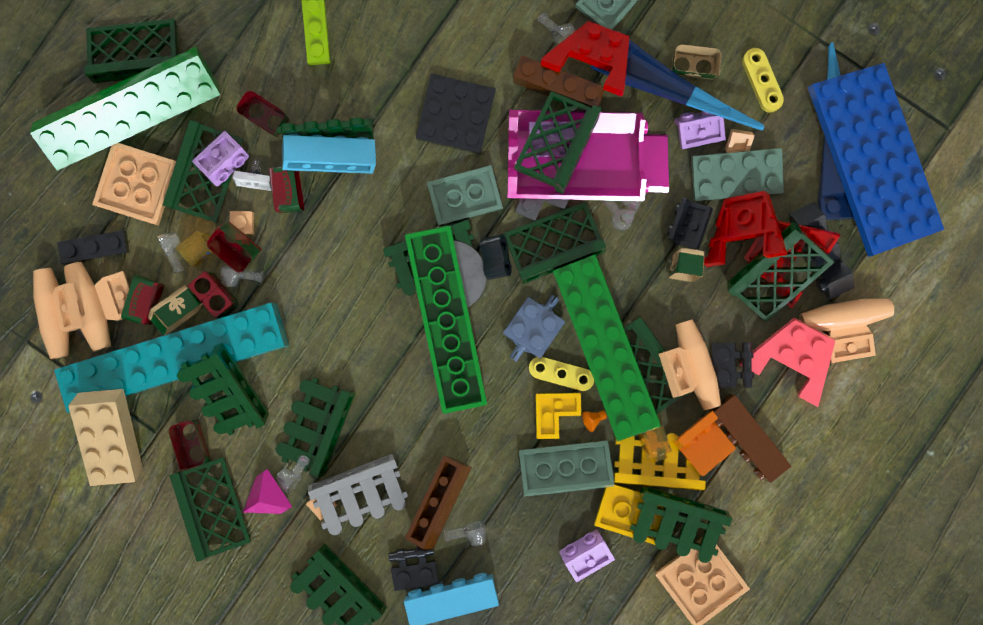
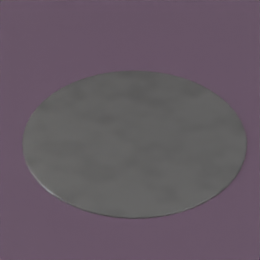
M454 241L466 304L469 307L477 301L485 288L486 277L483 271V260L471 246Z

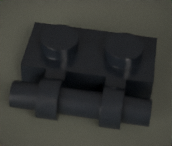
M742 342V351H736V343H712V361L719 388H736L737 379H743V388H752V379H754L752 358H754V351H751V342ZM736 358H742L743 371L737 372Z
M417 546L416 549L404 550L402 548L397 549V552L388 553L390 562H399V566L391 568L394 591L439 584L436 560L427 561L426 556L434 555V549H422ZM418 557L419 563L407 564L406 559Z

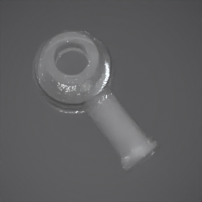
M543 12L538 17V21L551 32L557 45L576 31L570 23L557 26L548 17L546 12Z
M601 200L612 213L611 223L615 229L625 231L632 226L634 218L629 210L620 209L614 200ZM621 215L627 216L626 223L621 222Z
M622 200V204L628 208L622 215V219L627 223L632 222L635 213H638L643 201Z
M176 232L158 235L159 243L174 269V274L185 270L175 253L182 245Z
M230 266L220 267V276L224 286L237 287L241 278L262 283V271L244 270L242 273H238Z
M299 456L293 470L284 468L278 473L276 479L285 493H290L301 481V473L310 462L306 456Z
M477 521L467 524L464 528L450 531L444 530L445 540L447 542L451 539L466 537L471 545H481L486 539L485 522Z

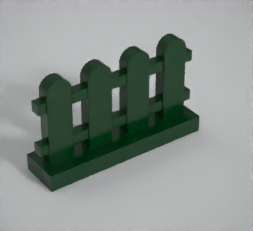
M351 118L349 121L333 119L327 120L324 123L309 121L300 125L285 123L281 124V127H277V133L282 134V138L283 135L299 134L301 136L322 135L323 137L332 138L344 136L353 139L366 137L374 140L372 119Z
M468 219L451 224L452 235L454 234L455 236L454 241H459L472 247L470 240H473L474 236L473 234L468 235L467 230L471 229ZM406 240L384 247L383 251L385 257L391 256L392 261L388 262L390 268L395 267L399 283H396L397 289L402 288L404 294L410 296L415 293L416 286L407 263L410 261V257L404 254V251L408 250Z
M223 343L215 345L210 356L208 353H204L201 356V360L191 364L185 361L181 364L182 368L177 373L178 380L181 382L191 380L194 386H192L189 395L194 400L202 398L205 400L206 403L201 411L206 417L216 416L218 419L214 425L216 433H228L230 436L234 434V429L247 425L248 428L254 425L256 428L265 426L269 415L268 410ZM210 372L214 376L203 382L198 378ZM221 390L226 394L217 399H213L211 396ZM232 408H236L238 411L227 417L223 414V412Z
M313 377L312 381L303 380L300 383L299 388L301 392L306 394L304 402H293L291 409L298 415L296 422L285 423L283 429L287 435H290L288 443H278L275 450L279 456H282V462L288 463L291 460L303 465L301 470L308 471L311 468L309 475L318 478L325 476L356 393L350 390L338 392L340 387L333 385L332 389L318 384L320 379ZM313 397L327 402L324 410L310 404ZM307 418L319 423L317 429L313 430L303 426L304 419ZM299 439L311 444L309 450L305 451L294 446L296 440Z
M642 485L640 496L643 503L638 502L637 509H640L636 524L631 523L630 525L635 542L643 543L647 536L655 537V546L660 550L666 549L669 542L676 544V551L680 556H687L690 550L694 549L698 551L697 556L702 563H708L713 555H718L719 551L715 547L720 534L725 535L726 529L723 525L730 527L733 519L729 511ZM657 506H663L665 509L658 508ZM679 512L686 513V516L679 514ZM655 514L662 516L657 531L650 529ZM701 518L708 520V523L701 521ZM676 521L683 522L679 537L672 535ZM698 527L705 529L700 544L693 542Z
M326 544L307 561L310 565L301 574L296 572L292 576L294 581L290 585L291 591L299 594L305 590L310 595L306 600L307 607L315 610L321 606L325 611L322 616V622L325 625H332L335 622L338 625H365L366 623L371 625L383 615L387 608ZM320 575L325 582L315 590L310 583ZM336 591L341 597L331 606L326 599ZM352 607L357 613L346 622L341 616Z

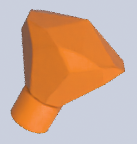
M604 410L598 413L582 412L583 423L590 432L595 430L600 421L607 418Z

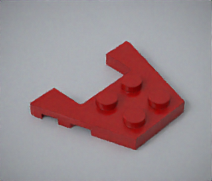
M588 21L541 59V66L559 73L568 57H572L609 71L610 74L604 83L603 90L622 97L625 89L629 36Z
M760 191L724 199L715 225L717 226L715 236L711 238L708 245L711 247L708 257H704V266L725 265L727 242L764 236L763 256L772 258L787 255L769 193Z
M778 221L781 233L791 223ZM798 225L801 231L827 254L830 253L840 238L839 233ZM764 236L756 237L744 258L748 263L763 250ZM800 239L794 245V252H801L806 242ZM780 257L777 260V267H790V257ZM764 272L761 277L765 278L768 282H773L774 272ZM777 272L776 282H789L784 279L787 272ZM776 287V293L780 294L781 297L787 296L790 293V287ZM804 290L787 303L790 308L794 307Z

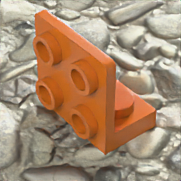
M713 411L705 414L673 441L700 476L706 475L736 449L714 422L718 417Z

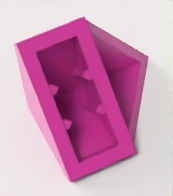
M268 469L256 476L243 513L281 514L292 507Z

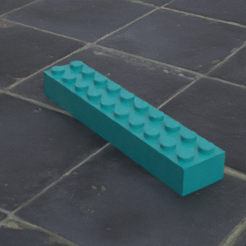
M268 303L55 369L54 372L66 412L70 413L68 405L77 393L124 389L126 397L177 381V373L182 368L181 364L183 362L194 363L201 360V356L204 353H208L210 356L214 346L220 343L224 344L235 362L290 346L277 304Z

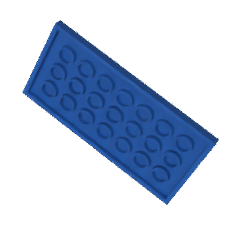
M885 63L808 86V91L868 257L945 230Z

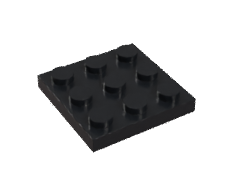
M431 73L416 140L481 155L496 89Z

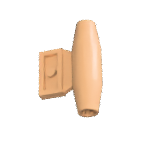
M75 262L64 266L66 283H74L75 290L78 293L77 302L79 312L82 314L83 327L80 330L93 352L110 348L111 341L107 320H122L121 313L130 288L126 273L121 271L103 277L94 285L82 262Z
M52 268L34 270L33 299L41 337L50 359L69 356V332L83 328L82 314L79 312L77 302L78 293L75 290L74 283H65L59 286Z
M857 299L827 304L801 313L799 320L819 331H829L828 336L835 340L830 363L876 356L873 334L867 325L892 317L894 315V305L891 299Z
M693 319L676 324L679 348L659 354L673 398L694 391L703 410L720 406L721 400L717 376L706 343Z

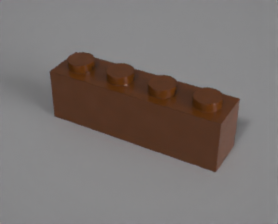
M522 55L513 76V83L546 96H549L551 91L591 108L593 105L599 106L605 91L603 90L604 86L562 70L558 73L541 66V62Z
M729 394L721 401L720 406L709 410L710 412L713 411L718 417L714 421L718 427H723L727 432L725 434L733 445L736 444L741 450L739 455L746 463L751 462L754 466L753 472L759 480L772 483L792 467L735 395Z
M443 456L406 534V540L422 549H434L469 475L471 466L453 457Z

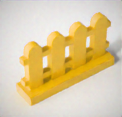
M652 431L644 433L642 441L634 440V436L618 442L617 439L615 441V444L620 445L619 462H614V467L618 468V473H613L614 483L701 491L705 490L706 481L699 480L700 474L687 459L685 468L678 467L679 449L673 443L678 436L674 433L666 435L664 443L657 442L656 434ZM634 446L642 447L641 464L633 463ZM656 448L664 449L663 466L655 465ZM639 469L640 475L632 474V470ZM655 471H662V477L655 476ZM677 473H684L685 479L677 478Z

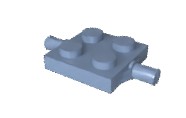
M551 295L545 305L538 304L528 297L504 331L503 335L511 339L516 345V348L509 356L515 362H517L523 352L531 353L541 359L565 324V321L556 316L552 311L559 301L557 297L555 298L554 295Z

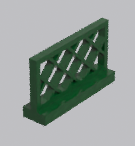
M175 19L86 28L87 66H84L85 75L93 83L126 80L178 55ZM170 26V33L165 38L157 34L162 27ZM147 29L150 33L142 41L135 36L140 30ZM125 31L128 35L121 43L117 42L114 37L119 32ZM104 34L106 38L97 46L94 43L93 35ZM156 36L161 42L153 50L147 44ZM132 39H135L140 44L130 52L125 46ZM112 41L117 47L109 55L103 49ZM166 45L171 48V56L162 57L158 54ZM144 47L151 52L146 59L136 57ZM121 50L129 54L124 61L118 62L114 59ZM100 52L107 57L101 64H94V58Z
M551 91L519 155L514 170L555 187V191L564 194L600 118L602 108L595 105L591 108ZM553 100L562 103L564 109L553 112L550 105ZM579 110L584 112L585 115L582 119L574 121L570 112ZM567 114L570 123L559 126L555 117ZM552 119L555 128L543 131L542 121ZM572 127L575 136L564 140L561 131ZM557 132L561 142L549 145L546 136ZM542 137L546 147L534 150L532 146L533 140ZM563 146L566 152L565 156L555 160L552 150ZM548 151L552 161L540 165L537 155ZM533 156L537 166L526 168L521 164L524 159ZM554 165L557 172L554 179L545 176L542 169Z
M190 120L162 205L217 223L233 173L224 183H221L223 187L221 193L212 196L207 185L213 182L211 180L205 182L200 173L201 170L192 161L195 155L208 147H204L201 141L203 131L212 133L215 139L217 138L216 135L219 136L223 132ZM229 134L242 147L244 139ZM200 143L202 149L197 150ZM197 173L203 184L191 189L187 183L188 177ZM205 187L210 198L198 203L193 192ZM191 194L196 205L188 209L180 207L181 198ZM219 197L218 204H217L214 199H216V198ZM212 201L216 207L214 216L205 215L200 206ZM195 208H198L199 211H200V213L195 212V211H192V210L195 209Z
M586 201L503 233L507 239L509 250L523 284L552 274L554 270L606 252V245L604 240L601 239ZM584 209L586 214L584 223L572 219L574 212ZM560 218L567 221L563 231L551 227L555 219ZM569 223L581 227L577 237L565 233ZM540 226L546 229L542 240L530 235L533 228ZM584 228L592 231L596 239L589 242L580 239ZM549 231L561 235L557 245L545 241ZM519 234L526 237L521 248L512 244L511 236ZM563 237L575 241L573 248L565 250L559 247ZM528 239L540 243L536 254L524 249ZM543 245L554 249L551 257L544 258L538 255ZM522 252L534 257L531 264L525 267H521L519 262Z
M794 221L781 233L786 250L788 251L791 248V252H787L785 256L767 258L763 256L762 250L727 282L728 292L734 297L737 296L766 322L834 263V260L802 232L801 228ZM802 239L808 244L807 252H794V245ZM807 256V267H793L794 257ZM811 256H821L826 260L821 266L810 267ZM780 257H790V267H777V260ZM764 272H774L773 282H760V276ZM777 272H790V282H776ZM793 272H807V278L802 282H793ZM747 287H757V297H747L742 292ZM760 287H773V297H760ZM776 287H790V293L784 297H776ZM760 302H773V308L765 313L760 309Z
M639 316L624 327L627 332L632 328L637 334L636 344H631V347H635V357L637 356L638 348L647 349L650 352L649 362L638 360L637 362L638 364L649 365L647 378L643 377L647 388L648 382L661 383L660 396L650 394L651 398L659 399L658 407L655 409L658 414L684 395L674 398L662 396L664 384L669 385L668 381H665V372H663L662 380L649 378L651 366L661 367L664 371L659 354L666 352V350L642 317ZM639 339L642 341V343H643L645 346H643V345H638V344H639ZM652 358H654L658 364L652 363Z
M224 457L169 475L197 562L251 542ZM221 463L223 474L219 480L208 475L211 466ZM204 468H207V470L205 471V473L202 472V471H200V470H201V469H204ZM197 472L203 475L196 487L188 482L186 474ZM224 476H225V479H226V482H227V483H225V482L222 481V479L224 478ZM205 477L217 482L212 494L200 489ZM220 484L229 488L230 494L226 501L214 496ZM198 492L210 497L205 508L195 504L194 498ZM231 497H232L233 504L229 503V500H230ZM212 498L224 504L219 515L207 510ZM226 506L236 510L237 515L233 522L221 517ZM204 513L217 518L211 530L202 526L201 519ZM237 519H239L240 526L235 524ZM219 520L231 525L226 536L214 532ZM233 527L242 530L245 539L235 542L229 539L228 536ZM204 531H206V532L209 533L208 536H207V538H206V536H205V532H204ZM211 534L223 539L220 548L210 551L208 545ZM226 541L231 543L229 545L224 546Z

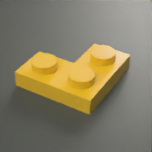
M581 393L536 394L537 439H559V416H581Z

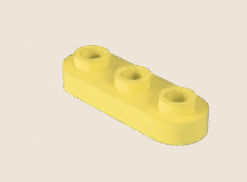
M752 48L742 58L743 67L760 107L766 112H775L783 105L784 98L765 53L759 48ZM752 56H757L759 61L754 62ZM761 76H765L767 82H762ZM770 96L775 97V99H776V102H775V103H772V102L769 100V97H770Z
M535 357L529 363L530 374L540 380L580 391L589 390L594 384L592 373L581 367L541 357V359ZM537 364L544 365L542 372L536 370ZM559 370L566 372L564 378L558 377L557 373ZM583 375L587 377L585 384L579 382V378Z

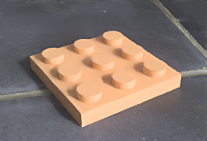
M120 143L111 145L92 205L159 226L165 208L162 204L176 161Z
M702 537L699 540H697L696 543L700 544ZM717 544L715 549H718V555H713L708 563H702L697 556L698 551L691 549L687 556L677 555L654 573L692 625H703L750 590Z

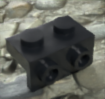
M683 197L681 203H678L676 206V218L668 229V240L674 245L699 250L713 211L712 207L690 202L687 198Z

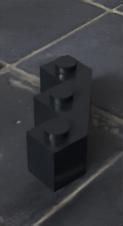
M814 202L789 213L790 223L794 221L797 225L827 231L826 216ZM836 242L828 254L834 260V263L815 279L818 290L821 293L824 292L829 299L854 288L853 272L841 260L838 242ZM807 243L805 244V246H804L803 249L801 250L802 252H807V249H808V244H807ZM804 256L803 259L807 263V256ZM811 256L810 267L821 266L826 260L821 256Z

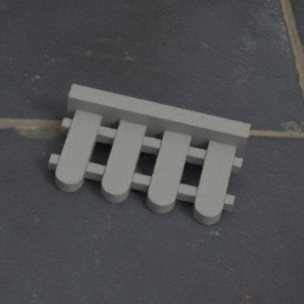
M393 454L308 485L309 497L311 500L316 499L313 505L315 508L320 507L325 520L321 522L323 529L328 528L330 534L337 535L342 530L341 522L349 520L352 526L358 527L363 523L362 514L371 512V515L378 519L384 515L383 506L391 503L395 510H402L405 507L404 498L408 497L406 490L401 491L397 480V477L400 476L399 470H393L397 468ZM381 474V476H379V477H377V478H374V479L372 478V477H374V476H376V475ZM358 482L360 483V484H358V485H356V486L351 487V485H353V484H355V483H358ZM384 482L389 497L380 499L376 485ZM338 490L337 493L330 495V493ZM363 491L368 505L359 508L354 494ZM341 499L346 513L338 516L333 502Z

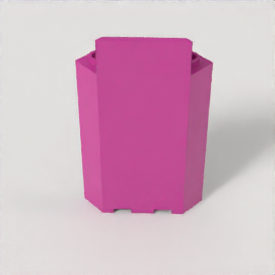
M509 110L508 198L644 201L645 193H668V136L665 134H647L648 120L644 119L643 113L601 112L600 118L564 194L555 191V187L514 170V166L529 137V122H536L541 111ZM582 111L570 112L574 121L582 119L585 115ZM567 114L555 117L557 122H569ZM548 119V120H545V121H542V122H553V121H552V119ZM533 157L524 159L521 164L526 168L537 166ZM537 157L540 165L552 161L550 157ZM554 165L542 169L545 176L554 179L557 173Z

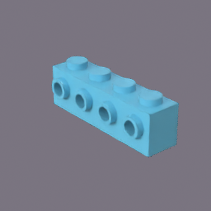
M283 135L282 170L373 174L376 166L375 140L366 137L353 139L344 136L332 138L323 137L322 135Z
M479 573L474 576V579L466 581L465 578L456 579L447 586L436 584L427 591L422 592L421 589L413 590L405 597L404 605L410 625H426L499 606V598L493 575Z

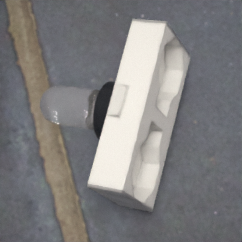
M257 158L253 161L252 169L248 173L234 171L233 180L236 186L272 191L270 176L260 173L262 167L261 159Z

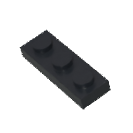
M124 230L57 242L60 262L64 265L130 253L127 234Z

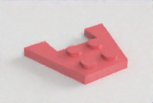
M793 318L753 350L752 371L760 375L769 359L773 358L807 376L808 379L798 392V397L818 407L835 340L808 324ZM741 360L739 361V365L743 367Z

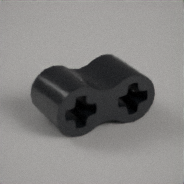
M501 234L482 238L480 240V251L483 257L485 277L488 280L511 276L512 266L508 256L506 237Z

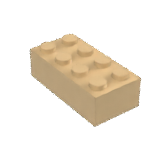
M124 389L77 393L68 406L90 486L136 482L143 466Z

